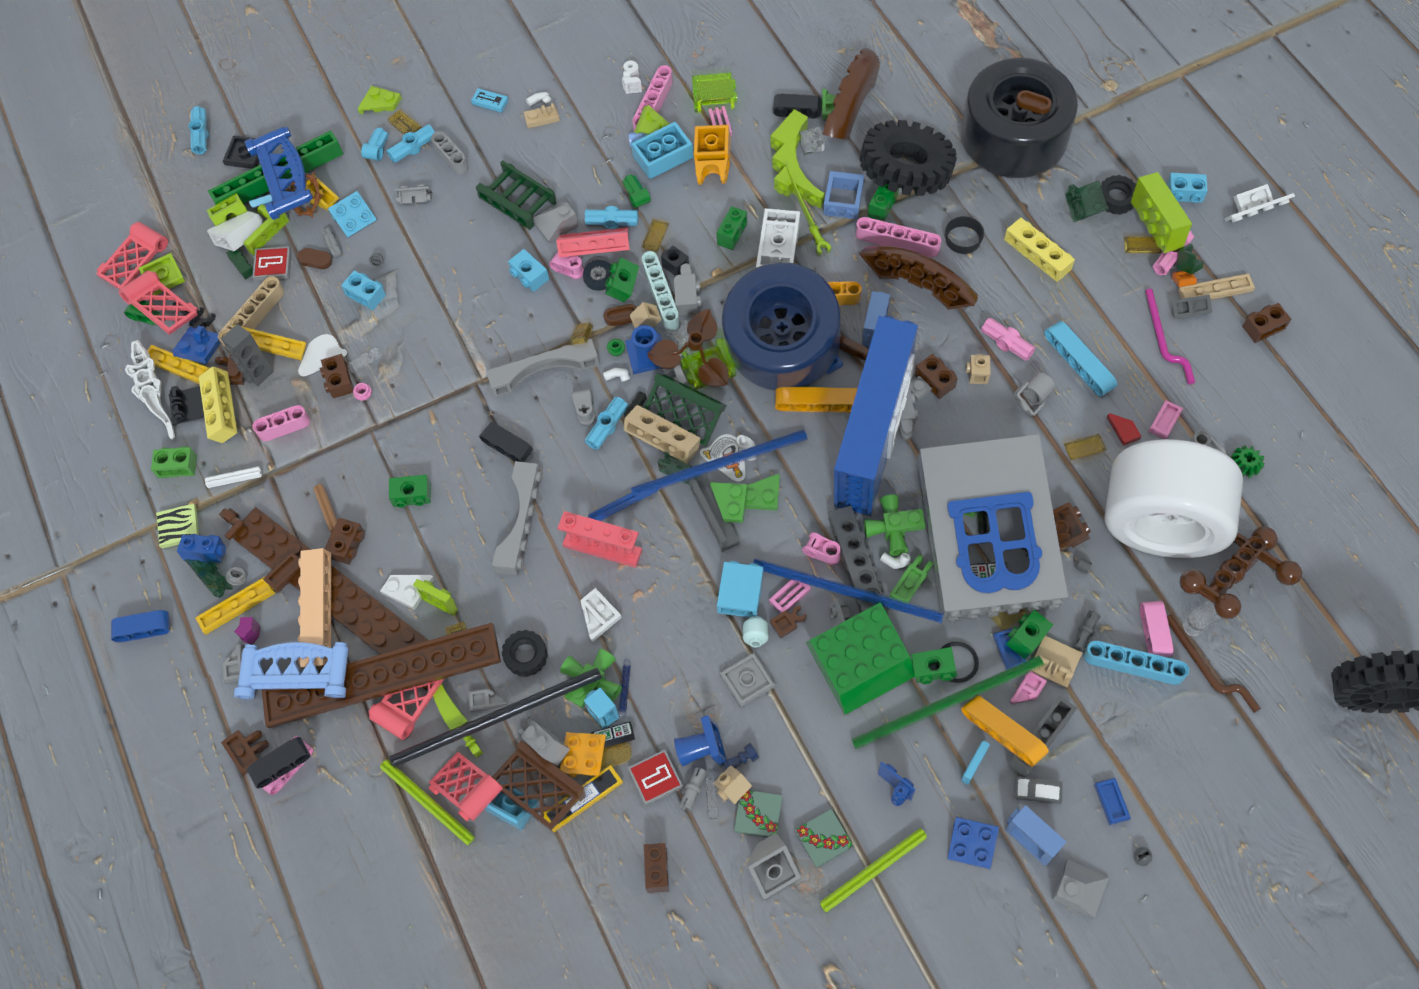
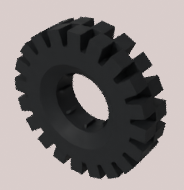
M893 120L885 121V125L882 123L876 124L874 129L870 128L867 131L860 153V166L863 171H867L866 176L870 180L876 178L875 183L883 187L888 183L889 191L896 193L898 188H902L903 195L910 196L912 190H914L916 196H925L926 191L929 194L937 193L938 189L942 190L946 187V184H949L956 164L957 153L955 148H952L953 144L951 141L944 140L945 135L941 132L933 134L934 128L926 126L922 130L920 129L921 123L913 121L912 126H908L907 120H898L897 125ZM900 154L912 156L922 164H905L897 161L893 156Z
M1404 650L1391 651V655L1387 656L1380 652L1371 654L1372 658L1367 656L1356 657L1354 661L1347 660L1341 663V666H1336L1333 672H1331L1334 699L1343 708L1348 707L1349 710L1353 711L1362 710V712L1373 713L1376 710H1379V713H1391L1392 710L1403 713L1410 712L1409 708L1419 711V651L1412 650L1408 654H1404Z

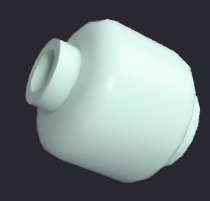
M753 616L743 623V640L751 647H760L768 641L769 626L763 618Z

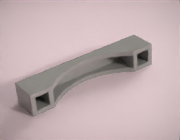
M592 339L581 340L572 345H565L552 351L548 350L536 356H529L526 359L512 361L503 366H496L486 370L494 397H499L512 393L523 380L539 371L556 367L574 368L584 371L599 366V361Z
M515 461L512 481L519 494V515L511 533L495 549L492 562L495 573L518 576L519 569L523 568L524 560L522 554L527 549L526 536L531 531L530 517L534 516V499L538 498L539 492L537 485L542 480V471L539 470L538 464Z

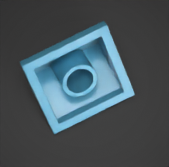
M513 788V794L515 796L525 795L524 793ZM502 792L485 808L490 814L521 831L531 816ZM535 799L528 800V806L536 808L538 801Z

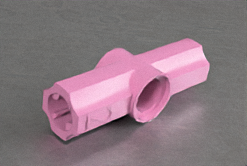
M1189 231L1184 246L1190 244L1194 238L1191 231ZM1179 249L1161 254L1152 267L1156 274L1160 276L1167 275L1173 265L1178 262Z
M988 318L981 328V332L995 340L1001 350L1006 352L1010 350L1024 361L1029 360L1036 347L1022 339L1016 329L1012 327L1006 328L992 318Z

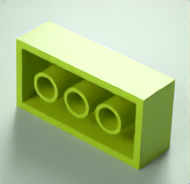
M1158 172L1138 177L1131 203L1138 212L1140 220L1145 223L1148 232L1152 234L1157 246L1161 248L1163 253L1183 248L1192 222Z

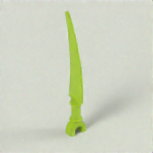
M786 165L798 202L809 225L810 233L813 234L816 241L817 255H822L820 248H826V251L830 252V244L821 237L818 231L819 227L811 218L790 169Z
M441 684L433 698L445 723L452 730L466 724L468 721L454 705ZM471 735L463 738L466 742L465 746L469 747L476 758L483 754L475 742V738H472Z

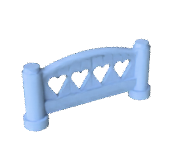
M288 642L257 650L256 645L247 644L242 652L238 687L234 689V697L254 699L256 689L325 688V696L344 698L346 696L344 682L348 657L347 643L336 642L335 646L330 648L314 643ZM299 657L302 659L309 657L308 665L300 673L296 660ZM327 657L326 665L318 673L314 664L315 658L323 659ZM263 658L266 660L273 658V664L264 674L260 661ZM280 658L285 660L291 658L290 665L282 674L278 660Z

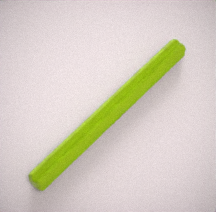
M389 760L383 761L380 768L466 845H470L473 842L475 836L402 771L392 766Z
M921 828L916 830L820 901L821 908L828 912L927 838L924 830Z

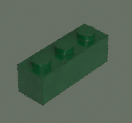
M236 249L235 251L229 250L226 252L230 261L245 280L253 275L252 265L248 264L246 257H242L243 254L240 250Z

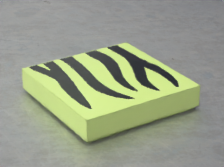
M195 504L156 513L159 546L162 549L179 545L182 535H199Z

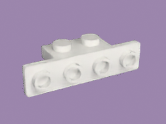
M1268 184L1233 196L1239 213L1226 217L1224 220L1225 222L1231 220L1232 223L1243 219L1242 216L1245 214L1250 217L1258 214L1259 209H1263L1264 212L1274 208L1273 204L1278 203L1281 206L1289 203V199L1295 197L1293 193L1273 200Z

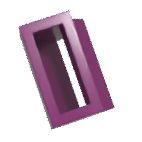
M240 617L239 626L234 633L245 643L253 645L260 636V624L253 617Z

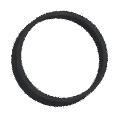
M956 217L946 226V243L956 253H972L979 248L984 238V228L979 221L972 217ZM956 227H969L978 234L979 242L969 247L958 246L949 239L948 234Z

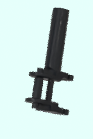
M200 307V311H197V316L189 321V326L209 327L215 320L216 315L214 313H211L212 317L208 316L202 319L201 315L204 313V308ZM180 311L185 315L189 314L188 311Z

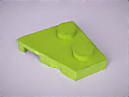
M371 86L357 110L359 114H364V111L373 110L374 113L394 111L402 97L399 93Z
M647 105L643 108L634 132L636 134L644 133L647 136L669 125V123Z

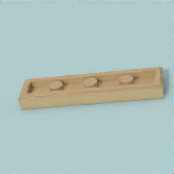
M1249 273L1178 288L1181 299L1210 294V300L1249 293L1255 290Z

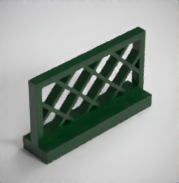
M657 373L654 378V386L644 409L649 411L650 406L656 403L660 412L656 415H661L665 420L664 414L672 411L675 421L671 423L677 424L679 427H681V421L688 419L691 429L687 431L693 432L696 436H698L696 430L704 427L706 436L704 440L700 439V444L707 446L720 415L725 411L727 405L663 373ZM659 386L665 389L667 395L660 399L657 395ZM679 395L683 404L675 407L671 397ZM668 399L671 409L663 411L660 401ZM695 403L699 412L690 415L687 405ZM684 406L687 417L679 419L676 409ZM707 411L715 413L713 421L709 423L706 422L703 414ZM700 414L703 425L695 427L692 417Z

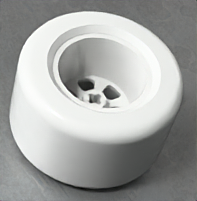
M1162 439L1132 445L1123 450L1115 458L1112 465L1105 509L1106 527L1120 542L1152 555L1171 558H1196L1218 553L1229 547L1237 536L1243 487L1241 469L1228 455L1196 442Z

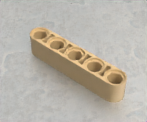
M274 276L266 278L219 332L218 339L223 347L225 344L221 338L234 325L239 324L242 327L255 329L282 298L284 289L278 278Z

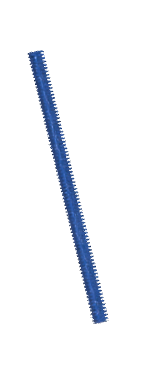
M803 429L658 478L657 480L631 487L630 489L635 499L637 495L640 497L639 494L644 496V493L646 495V492L647 494L651 493L650 491L653 492V490L655 492L657 488L658 490L662 489V487L664 489V486L666 488L668 484L673 486V484L675 485L679 481L682 483L686 479L688 481V478L691 480L690 477L693 479L696 476L697 478V475L699 477L701 473L702 475L708 474L712 470L714 472V469L717 471L721 468L723 469V467L725 468V466L727 467V465L732 466L736 462L738 464L742 460L755 458L759 454L761 456L768 452L770 453V451L772 452V450L774 451V449L776 451V448L778 450V448L791 446L795 442L797 444V442L799 443L803 439L805 441L808 439L807 434Z
M756 558L754 559V564L763 567V571L766 573H773V575L775 574L779 577L782 576L807 585H814V587H821V589H828V591H835V593H842L844 596L846 595L858 600L861 599L872 604L875 603V605L881 602L882 606H887L889 609L899 610V612L904 611L906 614L916 615V617L921 616L923 619L933 620V622L938 621L940 624L943 620L944 612L942 614L941 611L940 613L939 611L936 612V610L934 612L932 608L927 610V607L924 609V606L923 608L922 606L919 607V605L917 607V604L916 606L912 605V603L910 605V602L907 604V601L906 603L905 601L902 602V600L900 602V599L899 601L895 600V598L893 600V597L890 599V596L889 598L885 595L883 597V594L882 596L878 593L876 595V592L871 594V591L870 593L869 590L864 591L863 589L862 591V588L859 590V587L858 589L855 586L852 588V585L851 587L847 584L845 586V583L844 585L840 582L838 584V581L837 583L833 580L831 582V579L830 581L826 578L824 580V577L823 579L819 576L817 578V575L815 577V575H810V573L808 575V573H803V571L799 573V570L793 569L792 571L790 567L785 569L783 565L778 566L777 564L776 566V563L774 565V563L771 564L769 561L765 562V560L762 561L760 559L758 561V558L757 560Z

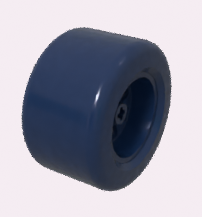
M775 262L757 267L746 273L736 282L730 290L723 307L722 327L729 356L737 370L746 379L762 388L776 390L781 387H805L810 385L827 372L837 356L841 340L839 303L827 281L808 267L789 262ZM787 309L786 317L777 318L774 311ZM796 314H800L805 322L796 326L791 320ZM764 317L772 321L770 328L759 327ZM795 333H805V336L796 342L793 339ZM769 335L774 341L770 345L760 339ZM780 343H788V344H789V345H786V346H779Z

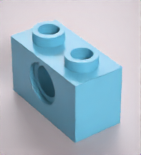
M525 249L508 261L510 274L514 278H519L522 285L533 292L549 280L547 269Z
M601 688L592 690L587 694L584 703L588 713L602 729L608 728L619 719L615 704Z

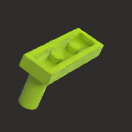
M264 204L258 207L257 212L267 218V220L243 242L250 254L254 256L255 249L262 248L289 222L286 213L281 214L280 218L272 220Z

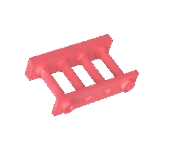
M564 511L557 527L558 530L567 532L563 541V547L634 568L637 567L642 548L634 545L639 532Z

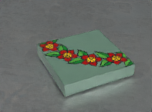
M748 790L739 799L734 832L767 838L777 833L782 795Z
M832 809L795 829L796 835L816 869L853 848V844Z

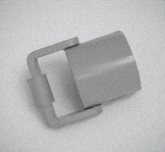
M1037 372L1029 381L1023 382L1014 392L1013 396L1024 412L1029 416L1036 415L1045 405L1044 400L1055 389V384L1048 375ZM1021 392L1029 402L1037 405L1033 410H1031L1027 402L1020 396Z

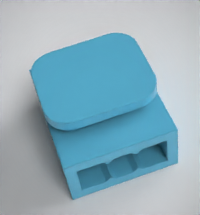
M737 561L724 562L717 601V613L743 617L757 616L762 591L763 567L754 563L745 565Z

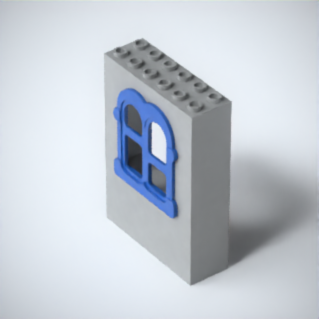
M1040 435L920 449L918 467L941 614L944 612L943 619L952 622L959 620V617L976 619L979 618V615L987 614V617L999 616L1001 612H1007L1008 615L1020 613L1019 610L1032 612L1033 610L1039 611L1040 608L1047 607L1048 610L1059 609L1067 600L1068 593ZM1018 507L1022 514L1025 538L1023 540L1003 542L999 535L996 510ZM985 511L988 514L990 532L988 534L967 536L964 529L963 514ZM990 542L993 545L996 570L990 577L980 578L971 570L968 545ZM1026 548L1029 555L1028 569L1021 574L1009 572L1004 564L1003 551Z

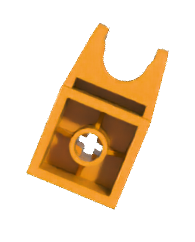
M729 125L695 126L694 160L698 185H703L705 177L712 173L720 176L721 184L727 183L731 153Z

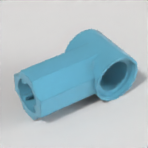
M382 128L374 129L368 143H364L362 146V157L380 161L383 157V147L389 137L388 132Z

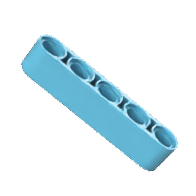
M1063 321L1057 322L1044 331L1048 342L1095 394L1102 397L1117 387L1118 384L1115 377Z
M1092 641L1084 652L1085 661L1091 665L1173 685L1181 684L1189 674V667L1185 662L1101 641ZM1090 650L1097 651L1099 656L1093 655ZM1111 655H1116L1120 661L1113 660ZM1132 660L1138 661L1140 666L1134 665ZM1152 665H1157L1161 671L1155 670ZM1173 670H1178L1181 676L1176 675Z

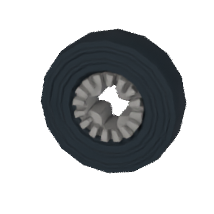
M596 260L586 265L583 271V279L588 288L596 291L607 289L605 283L611 275V272H609L611 265L608 262Z

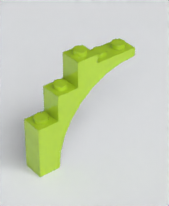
M793 110L770 136V147L777 151L772 157V168L779 172L774 178V189L779 194L787 197L791 193L796 196L786 165H788L802 199L812 206L821 209L824 205L825 193L816 188L805 177L796 158L797 146L808 128V117Z

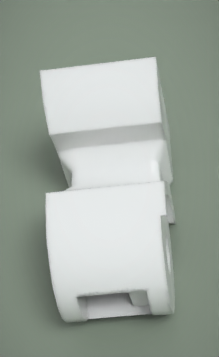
M627 61L623 65V90H625L626 94L641 93L642 86L639 78L638 64L635 61Z

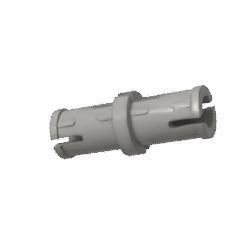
M698 767L694 768L689 783L685 785L686 791L679 804L681 809L686 810L687 808V811H692L693 804L697 795L701 793L700 787L707 774L704 769L700 768L699 771Z

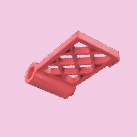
M141 222L132 224L130 235L108 261L100 265L96 270L97 275L116 288H123L140 273L139 267L148 264L157 252H162L166 249L168 239ZM134 242L136 248L128 250V246ZM149 251L145 257L140 258V252ZM136 253V259L128 260L129 254ZM124 256V262L117 263V259ZM137 263V267L129 271V265ZM125 266V272L117 274V268ZM113 269V275H104L108 270ZM126 277L122 285L118 284V278Z
M149 270L118 290L119 295L127 304L135 306L169 335L197 316L198 310L190 302L188 304L159 282V276L155 272ZM161 289L164 295H153V293ZM150 300V305H141L139 302ZM153 300H163V305H153ZM166 300H174L176 306H166ZM152 310H163L162 316L153 315ZM165 310H176V316H165ZM179 311L189 312L186 316H178ZM165 320L175 321V324L168 327L165 325Z
M444 679L385 695L381 702L372 705L369 710V719L399 739H407L414 729L415 722ZM428 685V694L419 698L418 688ZM414 689L415 699L405 701L404 691ZM400 693L401 703L392 704L389 702L393 694ZM416 703L417 710L411 716L407 713L406 705Z
M459 752L429 782V789L435 795L440 792L459 808L458 814L466 821L469 819L474 821L503 789L496 780ZM461 760L460 767L454 768L458 761ZM471 769L470 775L464 776V772ZM458 773V778L451 780L452 775ZM446 777L444 783L438 784L443 778ZM483 777L477 784L474 785L475 779ZM468 782V787L462 788V783ZM456 785L455 791L449 792L450 787ZM466 794L464 799L459 803L460 795Z

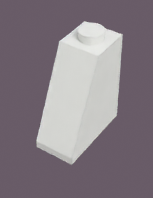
M247 211L210 228L207 232L214 245L235 251L263 224V219L259 214Z

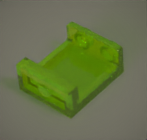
M731 72L692 76L695 113L701 112V105L731 103V109H734V102H737V92H733V89H736V81L732 79Z
M723 338L716 340V346L703 350L706 362L713 357L718 358L726 365L729 379L736 376V366L729 355ZM686 351L682 352L680 363L683 370L686 369L688 372L686 377L689 384H693L696 390L706 387L707 385L703 384L698 377V370L704 365L700 351L687 355Z

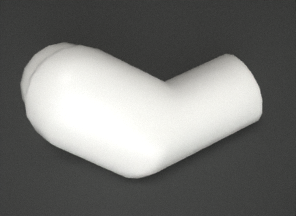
M540 92L528 97L526 102L529 106L540 100L547 104L551 101V97L548 92Z
M613 368L603 372L605 381L619 376L622 382L630 379L627 369Z
M739 435L736 438L737 444L742 449L755 446L754 441L747 436ZM755 456V458H754V457L751 458V459L749 458V461L755 460V459H756V456Z
M885 552L880 561L893 569L907 567L911 558L907 553H902L900 557L894 558Z

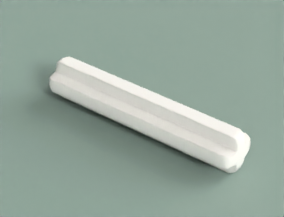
M257 466L206 477L205 484L208 488L254 479L261 477L262 471Z

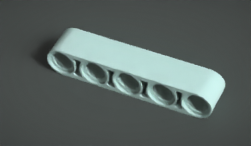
M651 251L645 252L642 255L643 271L662 319L661 321L667 331H675L679 328L678 311L656 253Z

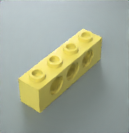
M1019 218L1006 230L1004 240L1056 282L1072 270L1075 259L1069 253L1062 250L1055 242L1048 239L1042 232L1035 229L1030 222Z
M213 366L199 376L207 438L224 443L237 434L228 372Z

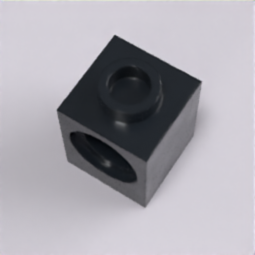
M672 245L661 255L662 267L675 276L681 275L680 268L685 263L689 264V256Z

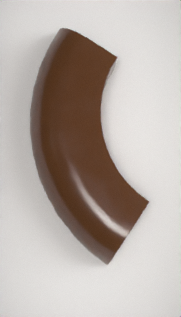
M868 48L861 49V55L857 54L854 61L849 65L847 69L849 74L843 77L839 86L841 92L837 93L834 98L835 108L828 115L823 135L837 139H849L859 109L870 89L875 86L879 73L880 61L874 51Z
M889 245L868 246L859 253L879 279L898 280L901 277L908 280V283L921 289L924 287L933 292L931 295L938 299L948 310L975 306L978 294L961 277L943 264L923 254Z

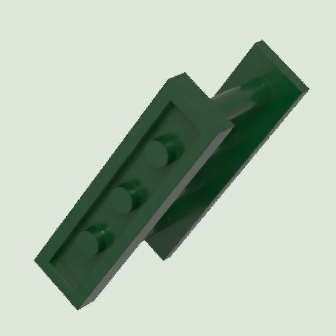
M502 160L500 163L503 172L489 186H485L482 183L476 186L478 197L531 230L534 227L533 214L546 201L555 205V193L551 188H546L517 170L512 164ZM507 177L515 180L502 194L494 192ZM520 185L528 188L515 202L507 200ZM533 193L540 196L528 211L519 208Z

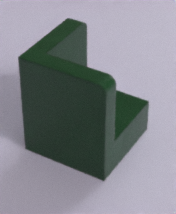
M1188 244L1179 249L1177 269L1192 275L1203 268L1204 261L1196 259V254L1192 253L1193 245Z

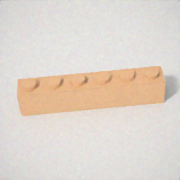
M324 548L301 551V557L299 558L301 574L298 580L300 586V596L298 598L300 615L298 617L300 634L298 642L314 643L331 648V553ZM309 657L305 659L298 658L300 668L305 669L309 663ZM327 657L323 659L315 658L314 664L317 670L323 669L328 661Z

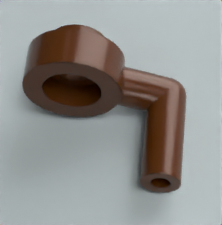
M224 508L219 515L232 525L224 535L228 540H231L242 528L244 521L237 518L239 514L233 509L229 508L227 510Z

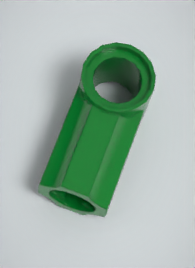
M631 174L626 176L622 183L629 194L633 207L636 209L650 203L651 197L646 188L642 187L637 177Z

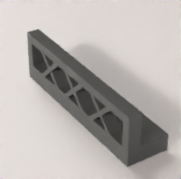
M694 477L693 479L690 478V490L722 552L739 545L740 541L731 523L724 522L708 479L697 482Z

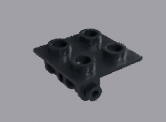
M178 386L171 387L169 401L173 425L204 418L200 386L182 391Z

